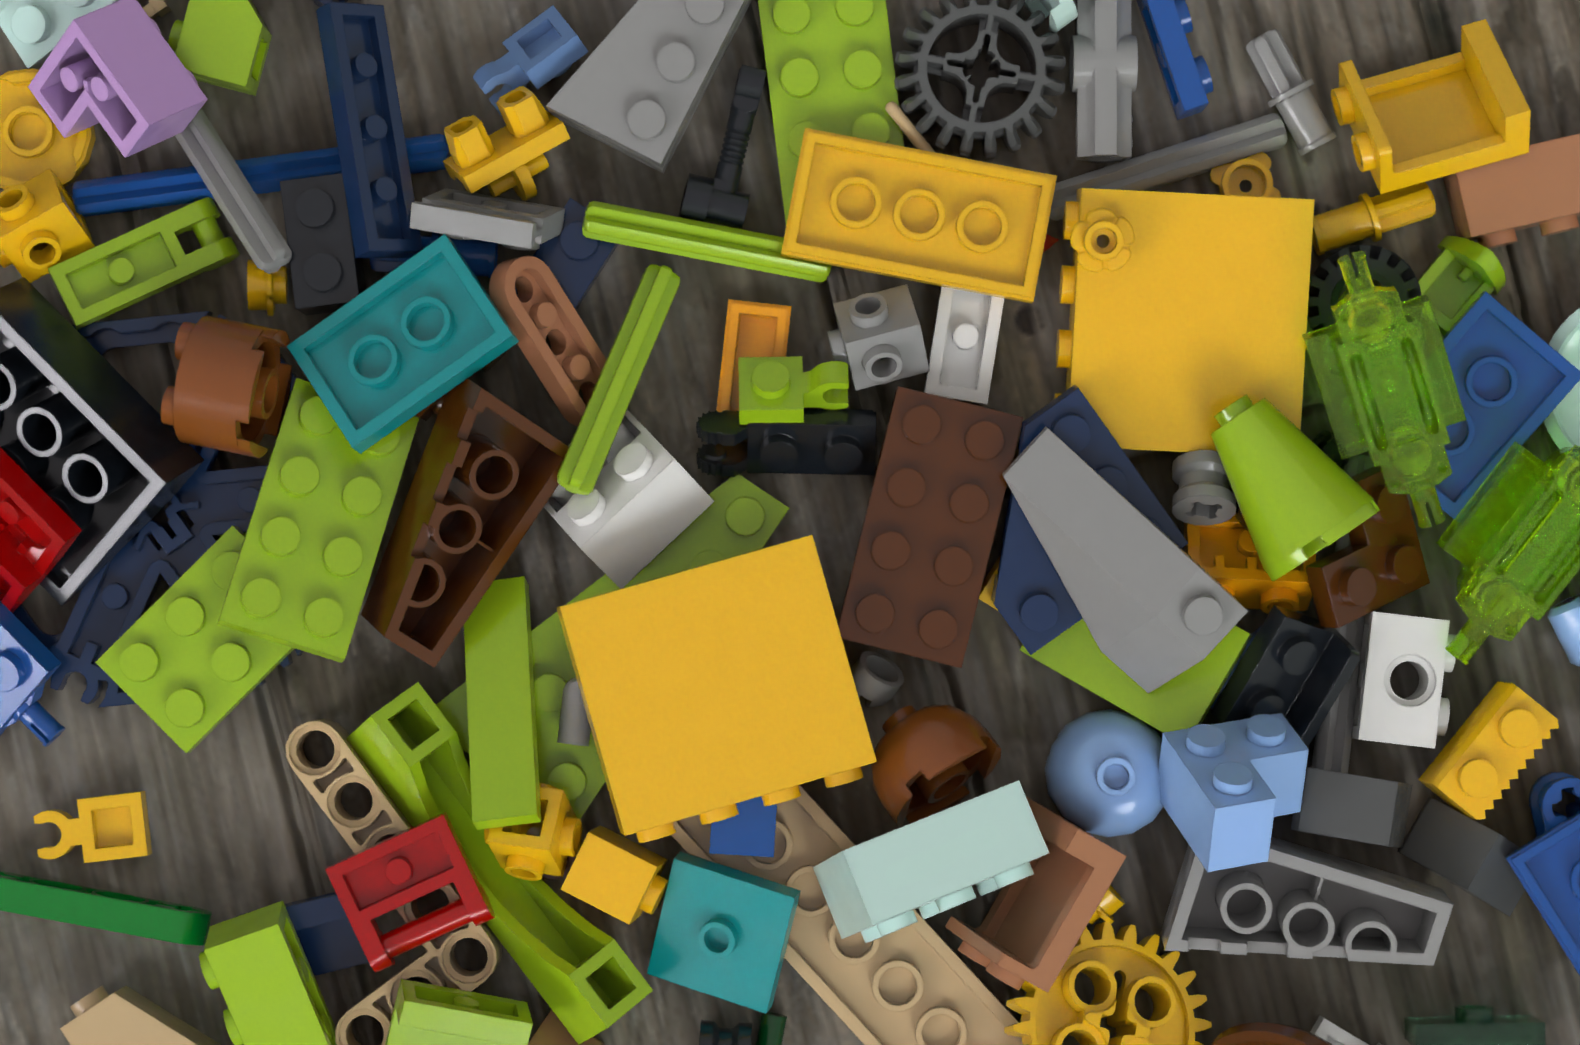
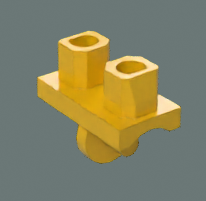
M519 86L501 96L496 102L506 124L503 128L488 135L482 121L475 115L463 117L444 128L451 156L443 160L449 176L453 180L458 178L471 194L486 185L493 197H497L513 188L523 201H528L537 195L536 185L532 177L549 168V163L543 153L570 139L564 123L546 111L533 92L524 86Z

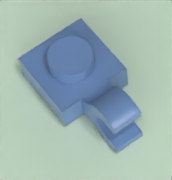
M552 5L502 43L508 50V53L498 60L480 67L473 75V79L485 94L492 91L496 86L504 84L500 91L494 93L489 98V101L501 115L496 104L501 96L519 86L526 87L529 81L538 90L551 79L564 74L574 62L589 51L562 15Z

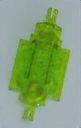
M1364 251L1353 252L1352 256L1358 278H1356L1351 259L1348 255H1344L1337 260L1347 290L1339 297L1338 303L1330 306L1336 324L1302 334L1303 341L1341 459L1368 451L1374 467L1380 466L1388 492L1393 494L1410 493L1418 526L1420 528L1432 527L1425 505L1426 502L1436 525L1444 522L1446 519L1435 485H1438L1452 474L1444 445L1451 443L1446 426L1466 420L1430 298L1425 294L1401 302L1398 291L1394 286H1374L1366 261V253Z
M1515 441L1436 542L1442 549L1464 564L1456 579L1458 595L1455 600L1469 619L1445 649L1465 665H1468L1469 660L1489 635L1512 641L1531 616L1537 621L1541 620L1580 570V446L1575 444L1573 447H1564L1556 450L1543 462Z

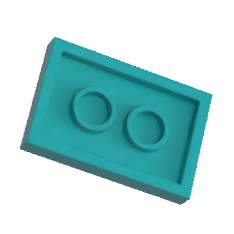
M444 234L291 342L287 347L351 447L361 454L517 344L519 340L457 247Z

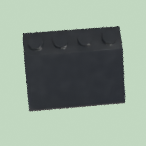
M25 277L0 288V447L82 529L63 557L40 583L63 606L175 496L204 462V459L190 444L179 441L174 428L161 422L160 414Z

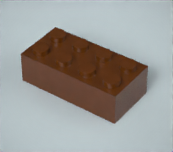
M900 386L897 387L838 621L842 639L962 668L1007 486L1002 473L1013 462L1023 417Z

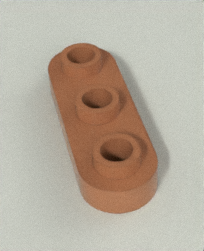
M522 256L505 260L494 269L489 283L490 298L519 340L517 343L563 417L569 423L578 426L607 359L552 271L542 260L534 256ZM546 337H548L550 340L551 349L546 343ZM579 389L582 390L583 400L579 395Z

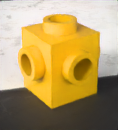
M51 168L23 184L10 186L0 193V265L3 268L13 264L21 276L32 283L40 277L49 274L48 268L95 247L84 217L76 212L73 199Z
M540 782L541 822L484 829L485 843L489 845L500 867L505 868L504 871L513 877L529 881L541 880L543 874L563 877L568 856L575 857L577 855L582 837V821L580 818H577L564 790Z

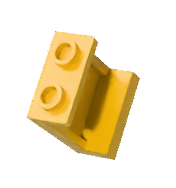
M1486 19L1461 26V52L1362 80L1352 60L1338 63L1339 87L1331 89L1333 110L1340 126L1350 125L1354 134L1351 136V144L1356 164L1361 172L1370 170L1380 194L1529 153L1531 110Z

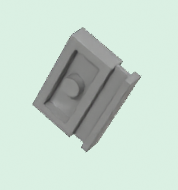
M445 188L422 198V202H412L410 228L441 233L442 235L446 234L449 238L498 243L504 247L516 250H537L540 248V244L561 234L565 208L493 197L479 193L471 194L467 191Z

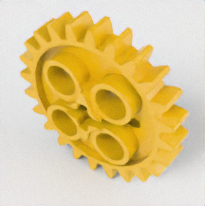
M1102 922L1095 925L1093 936L1087 927L1084 929L1049 992L1024 981L1021 988L1027 992L1026 996L1007 1000L1006 1006L1021 1014V1022L1005 1027L1004 1033L1021 1037L1023 1045H1062L1064 1038L1068 1034L1073 1036L1080 1045H1204L1195 1041V1032L1211 1028L1212 1022L1194 1017L1193 1009L1205 1003L1207 997L1206 995L1199 994L1188 995L1186 987L1194 980L1197 974L1195 971L1177 974L1173 970L1180 956L1179 951H1170L1158 956L1156 953L1160 936L1157 934L1146 936L1137 944L1136 925L1130 924L1121 927L1115 937L1111 923ZM1079 972L1086 974L1094 985V997L1089 1005L1080 1000L1074 989L1075 979ZM1115 972H1119L1122 975V983L1118 989L1114 976ZM1139 988L1147 991L1154 1003L1153 1013L1149 1020L1142 1018L1135 1007V995ZM1107 1017V1024L1116 1028L1115 1037L1110 1038L1109 1030L1100 1027L1101 1018Z

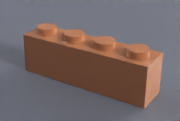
M1580 133L1529 145V153L1443 177L1456 235L1472 241L1477 240L1479 244L1488 249L1518 242L1515 232L1517 230L1539 226L1541 236H1549L1580 227L1578 221L1580 216Z

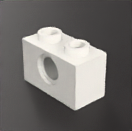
M1375 611L1365 615L1352 738L1435 749L1437 735L1445 736L1450 715L1449 699L1441 697L1444 672L1451 673L1453 671L1457 654V637L1455 634H1448L1450 620ZM1403 662L1412 664L1419 675V684L1416 691L1406 698L1397 696L1390 684L1392 671Z

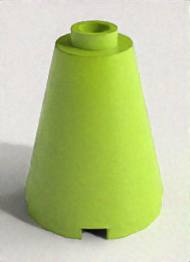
M1245 395L1214 416L1221 427L1214 431L1211 437L1262 567L1272 581L1290 572L1308 560L1309 557L1326 546L1328 547L1380 511L1370 494L1266 398L1253 404L1248 395Z

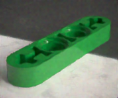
M0 871V911L172 943L202 946L206 943L212 912L208 910Z

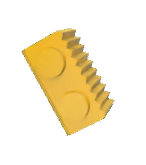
M1497 681L1418 780L1454 810L1475 820L1486 819L1485 810L1494 809L1493 800L1502 799L1501 790L1510 789L1509 780L1518 779V769H1526V759H1535L1534 749H1543L1542 739L1551 738L1550 729L1559 728L1558 719L1512 682Z

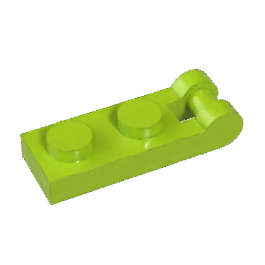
M206 197L48 268L49 275L76 329L79 330L205 271L219 268L239 257L240 253L232 237L225 238L216 221L221 214L213 198ZM193 230L201 248L185 255L177 236L186 231Z

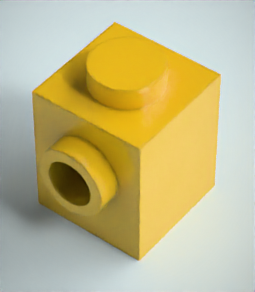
M599 825L587 833L560 890L630 925L641 916L643 911L652 915L659 905L668 885V880L660 876L668 859Z

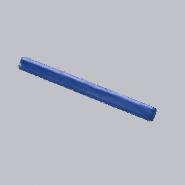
M433 134L405 138L411 174L446 170L443 160L451 155L445 135ZM338 147L235 160L255 194L281 191L280 181L342 173ZM194 166L81 180L75 182L72 187L75 210L84 217L193 203L206 197L213 198Z

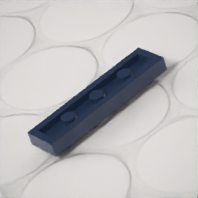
M328 2L318 8L316 13L355 258H411L423 250L420 230L410 228L411 204L415 201L384 6Z

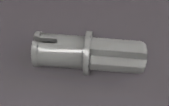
M1276 29L1269 30L1251 40L1246 45V50L1272 97V100L1267 103L1270 108L1276 105L1299 149L1300 156L1336 138L1335 132H1332L1309 88L1314 85L1312 78L1307 81L1305 80L1281 33Z

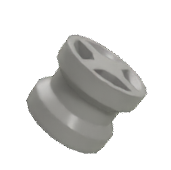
M1196 450L1186 452L1173 461L1172 480L1178 485V491L1172 497V513L1177 519L1193 525H1214L1230 520L1236 514V498L1230 490V483L1217 451Z

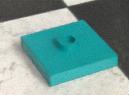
M680 851L673 859L647 974L766 1014L773 1005L801 890Z

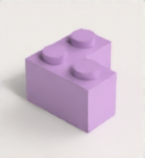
M120 0L74 19L28 86L64 138L100 123L125 158L183 132L208 100L199 88L194 75L184 67L162 36L156 22L146 14L137 0Z

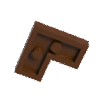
M1380 463L1351 477L1374 498L1373 500L1380 511L1348 533L1351 545L1305 567L1322 627L1340 628L1430 583L1402 474L1395 467L1394 463Z

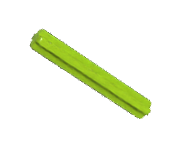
M599 201L589 202L584 213L582 232L586 238L820 283L826 281L832 265L781 256L784 237Z
M651 264L645 268L559 469L557 483L571 493L589 495L598 480L680 286V277L672 272V269L668 266Z

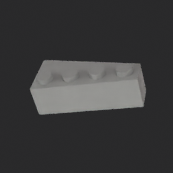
M638 0L546 105L549 113L564 124L664 174L752 0Z
M1272 836L1268 862L1212 872L1206 871L1188 844L1160 936L1165 951L1188 952V949L1220 951V954L1247 955V952L1284 954L1287 958L1313 959V956L1337 957L1358 962L1434 966L1454 904L1442 888Z

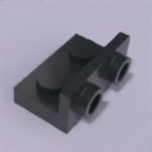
M1273 605L1211 713L1220 723L1247 719L1258 714L1271 715L1282 713L1308 747L1318 733L1322 722L1343 687L1349 681L1352 672L1360 661L1361 655L1335 628L1322 627L1317 619Z

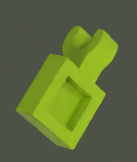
M802 356L738 358L740 425H748V423H804V408H823L827 410L848 408L849 378L848 363L824 362L815 366L810 371L803 372Z

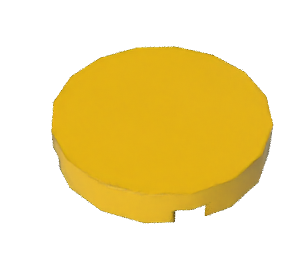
M38 69L13 70L0 76V189L2 190L13 185L23 184L50 168L63 187H66L76 180L90 161L96 140L94 126L66 138L62 136L28 88L39 71Z

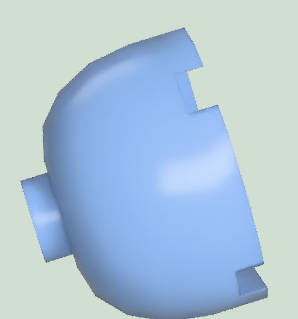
M1113 709L1088 712L1065 725L1058 734V738L1052 744L1045 765L1048 794L1059 813L1086 832L1107 838L1132 834L1154 821L1163 808L1160 802L1159 776L1162 738L1158 731L1128 713Z

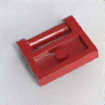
M446 812L329 865L325 869L362 950L375 972L394 965V957L473 921L475 926H479L495 918L490 900L479 883ZM454 882L461 897L460 899L384 934L379 929L374 918Z

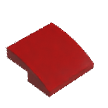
M0 447V601L13 613L63 557L82 529Z

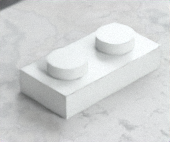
M941 286L928 363L930 372H927L924 393L960 402L984 406L988 404L1004 298Z

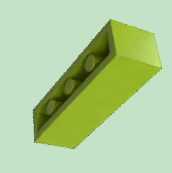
M283 901L209 927L204 951L199 953L200 966L210 989L220 988L228 1006L223 1011L224 1022L234 1045H337L335 1041L336 1027Z

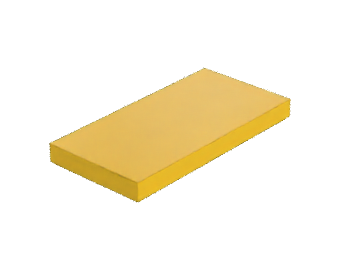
M805 128L781 256L1032 304L1035 297L1057 176Z

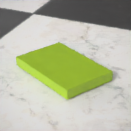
M1083 618L1032 655L1029 654L1024 645L1021 646L1020 651L1164 733L1188 729L1202 723L1252 636L1235 625L1204 660L1149 694L1101 652Z

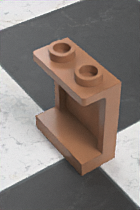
M1026 796L1049 854L1030 862L1034 872L1033 875L1001 889L978 928H973L953 916L949 918L945 927L963 940L958 951L986 967L985 971L1017 990H1020L1024 981H1027L1049 992L1127 856Z

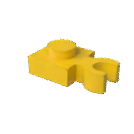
M145 791L77 799L79 817L75 818L59 809L43 811L33 816L34 824L51 822L56 824L61 831V839L56 846L37 849L38 857L43 859L62 857L71 852L76 845H82L84 863L141 857L152 854Z

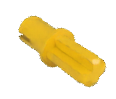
M1426 182L1374 197H1370L1365 192L1358 196V202L1315 215L1313 218L1312 245L1316 254L1319 256L1325 254L1326 251L1369 237L1373 242L1382 240V233L1433 217L1436 214V203L1432 190Z

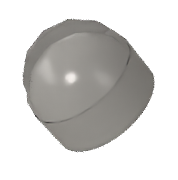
M874 651L863 652L851 668L858 697L860 698L862 695L866 698V706L870 708L886 704L894 697L904 683V676L900 668L888 657Z

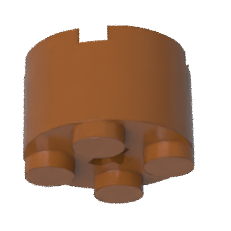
M208 315L202 317L197 323L183 322L175 340V357L177 360H180L175 386H168L163 395L160 411L161 422L173 425L176 436L182 443L255 458L263 457L269 449L260 446L259 443L264 434L277 436L290 392L292 365L280 363V347L288 348L287 345L290 344L287 332Z

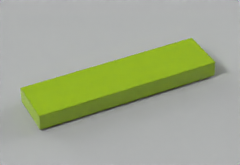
M525 576L494 580L464 624L472 822L477 830L541 822L529 585Z

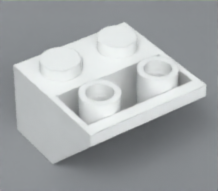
M627 410L593 491L589 495L574 494L565 490L559 484L544 508L579 548L622 589L700 516L714 500Z

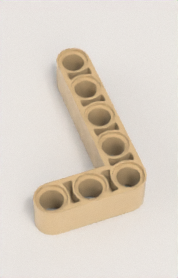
M329 719L308 721L297 726L289 735L286 743V758L293 771L352 851L358 853L381 842L387 834H399L411 828L412 825L347 741L348 732L339 723ZM312 731L326 733L334 744L333 758L326 766L312 764L304 754V741ZM357 782L369 789L373 805L365 817H354L344 810L341 803V795L348 783ZM454 882L440 888L446 893L449 903L461 898ZM417 899L396 908L406 923L423 916L417 907ZM472 921L422 944L426 952L354 1004L340 1018L335 1030L336 1044L361 1045L352 1033V1024L354 1018L361 1015H369L381 1023L384 1038L380 1045H385L401 979L422 977L427 979L432 985L473 991L485 982L498 967L502 957L501 942L486 923L475 926ZM463 938L479 940L487 951L488 960L486 966L477 971H469L462 968L457 963L454 953L457 941Z

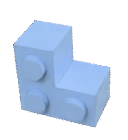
M1282 713L1271 715L1258 714L1247 719L1211 725L1199 724L1188 729L1162 733L1159 761L1160 802L1207 872L1268 862L1274 817L1299 813L1301 811L1309 749Z

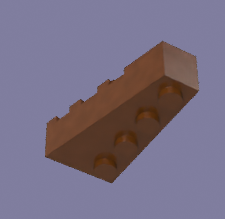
M468 378L447 392L361 615L385 638L435 668L558 487L557 474L569 446Z

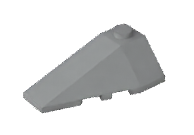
M1045 426L1002 473L1099 649L1148 694L1204 660L1248 612L1226 588L1048 427Z

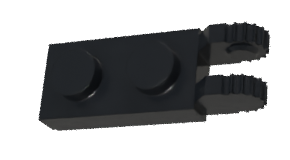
M804 408V423H748V425L739 424V411L723 410V412H718L715 410V412L708 411L706 414L702 413V417H698L696 422L698 438H701V442H707L706 445H702V448H698L696 453L698 469H701V473L705 472L707 475L735 477L747 470V473L874 475L876 412H873V410Z

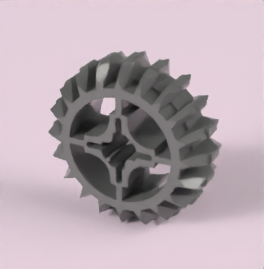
M939 0L940 9L944 15L942 18H939L927 7H923L918 13V18L926 28L927 33L911 27L905 29L903 39L910 46L917 49V52L904 50L896 53L895 64L902 68L911 69L913 73L896 77L894 80L895 89L902 92L915 90L916 95L907 98L901 104V110L905 115L913 114L921 109L924 110L926 115L915 126L921 135L928 133L935 124L942 129L935 143L936 149L944 151L949 144L951 135L962 139L959 147V157L968 159L973 149V141H982L985 159H994L997 153V138L1002 137L1006 148L1011 153H1015L1021 148L1020 137L1016 129L1020 128L1027 136L1033 139L1040 136L1042 128L1032 116L1033 113L1047 119L1054 118L1057 107L1042 96L1043 94L1051 96L1063 94L1065 83L1059 79L1048 77L1047 73L1064 69L1066 58L1061 55L1045 56L1044 51L1054 47L1059 41V36L1057 32H1047L1039 37L1036 36L1034 31L1043 23L1045 14L1038 10L1032 13L1026 21L1021 19L1018 15L1023 9L1025 0H1012L1009 10L998 7L1000 0H987L986 5H978L977 0H963L964 7L959 9L954 0ZM979 25L975 44L968 51L963 53L947 52L945 56L931 54L936 44L950 32L965 26ZM998 29L1009 34L1020 44L1029 60L1031 73L1020 71L1019 65L1006 62L1000 56L997 50ZM985 44L987 46L985 61L990 63L988 71L995 70L997 78L989 77L986 80L984 87L980 89L977 103L973 102L975 86L970 84L972 75L965 77L963 69L973 68L975 61L979 59L982 46ZM928 74L940 76V81L951 83L960 90L963 96L962 119L951 114L939 103L930 87ZM1014 90L1029 93L1026 101L1009 116L993 122L980 123L985 101L990 96L997 93L1013 94Z

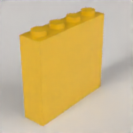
M1080 188L1076 191V201H1065L1063 214V239L1070 240L1072 229L1077 222H1083L1088 212L1099 208L1110 209L1114 211L1116 217L1126 218L1132 225L1135 234V241L1129 248L1131 250L1130 259L1122 268L1115 271H1110L1107 268L1098 273L1086 270L1078 263V253L1073 249L1072 266H1061L1059 302L1060 304H1070L1069 330L1058 329L1056 368H1067L1066 390L1073 385L1080 389L1121 449L1171 452L1217 451L1211 434L1221 426L1214 416L1245 395H1248L1253 404L1266 398L1301 431L1315 199ZM1103 234L1098 236V246L1106 247L1109 244V238ZM1055 393L1054 399L1060 396L1062 393Z
M813 535L556 607L620 833L624 836L636 833L639 843L657 840L676 833L675 821L699 815L701 825L725 820L739 814L736 803L760 796L764 806L786 802L802 796L799 788L800 784L821 778L824 779L826 788L847 784L863 778L862 766L877 762Z

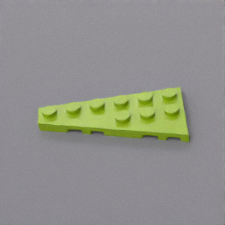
M740 474L730 477L708 494L714 502L623 588L763 549L790 508ZM605 574L567 604L619 590L620 588ZM555 612L531 631L539 782L564 790L577 818L581 819L606 781L592 732H590L589 746L557 742L563 689L566 683L576 675L558 612ZM464 682L437 703L436 706L457 732L462 749L469 754L466 682Z

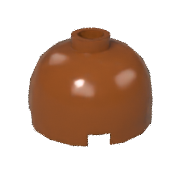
M935 704L925 706L919 710L909 705L891 715L882 726L886 734L879 740L874 750L877 762L871 764L873 785L882 805L898 826H903L905 817L909 823H913L948 809L961 801L970 793L966 786L962 785L976 770L985 779L1000 760L1001 748L988 730L969 713L951 705Z

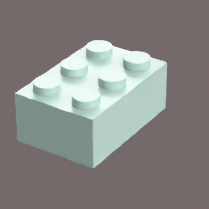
M1018 780L845 849L814 866L813 870L841 939L861 932L866 944L918 922L913 911L915 909H919L924 920L977 898L972 888L974 885H976L981 897L1033 875L1034 872L1030 862L1049 854V851L1021 783Z

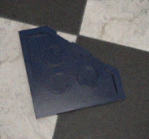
M1073 385L1022 422L1018 456L1045 426L1048 427L1180 548L1188 544L1185 537L1076 385ZM1010 490L1002 535V551L998 573L995 574L991 600L1026 650L1032 655L1080 621L1082 616Z

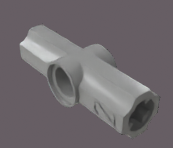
M1074 0L1078 16L1075 19V35L1071 36L1069 80L1070 90L1075 92L1076 160L1096 163L1130 160L1133 148L1132 92L1136 91L1138 77L1137 37L1132 35L1131 0Z

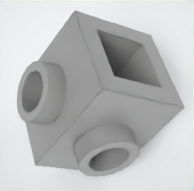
M907 284L874 293L861 294L855 298L833 303L838 329L827 332L834 361L848 363L855 391L930 372L921 325Z

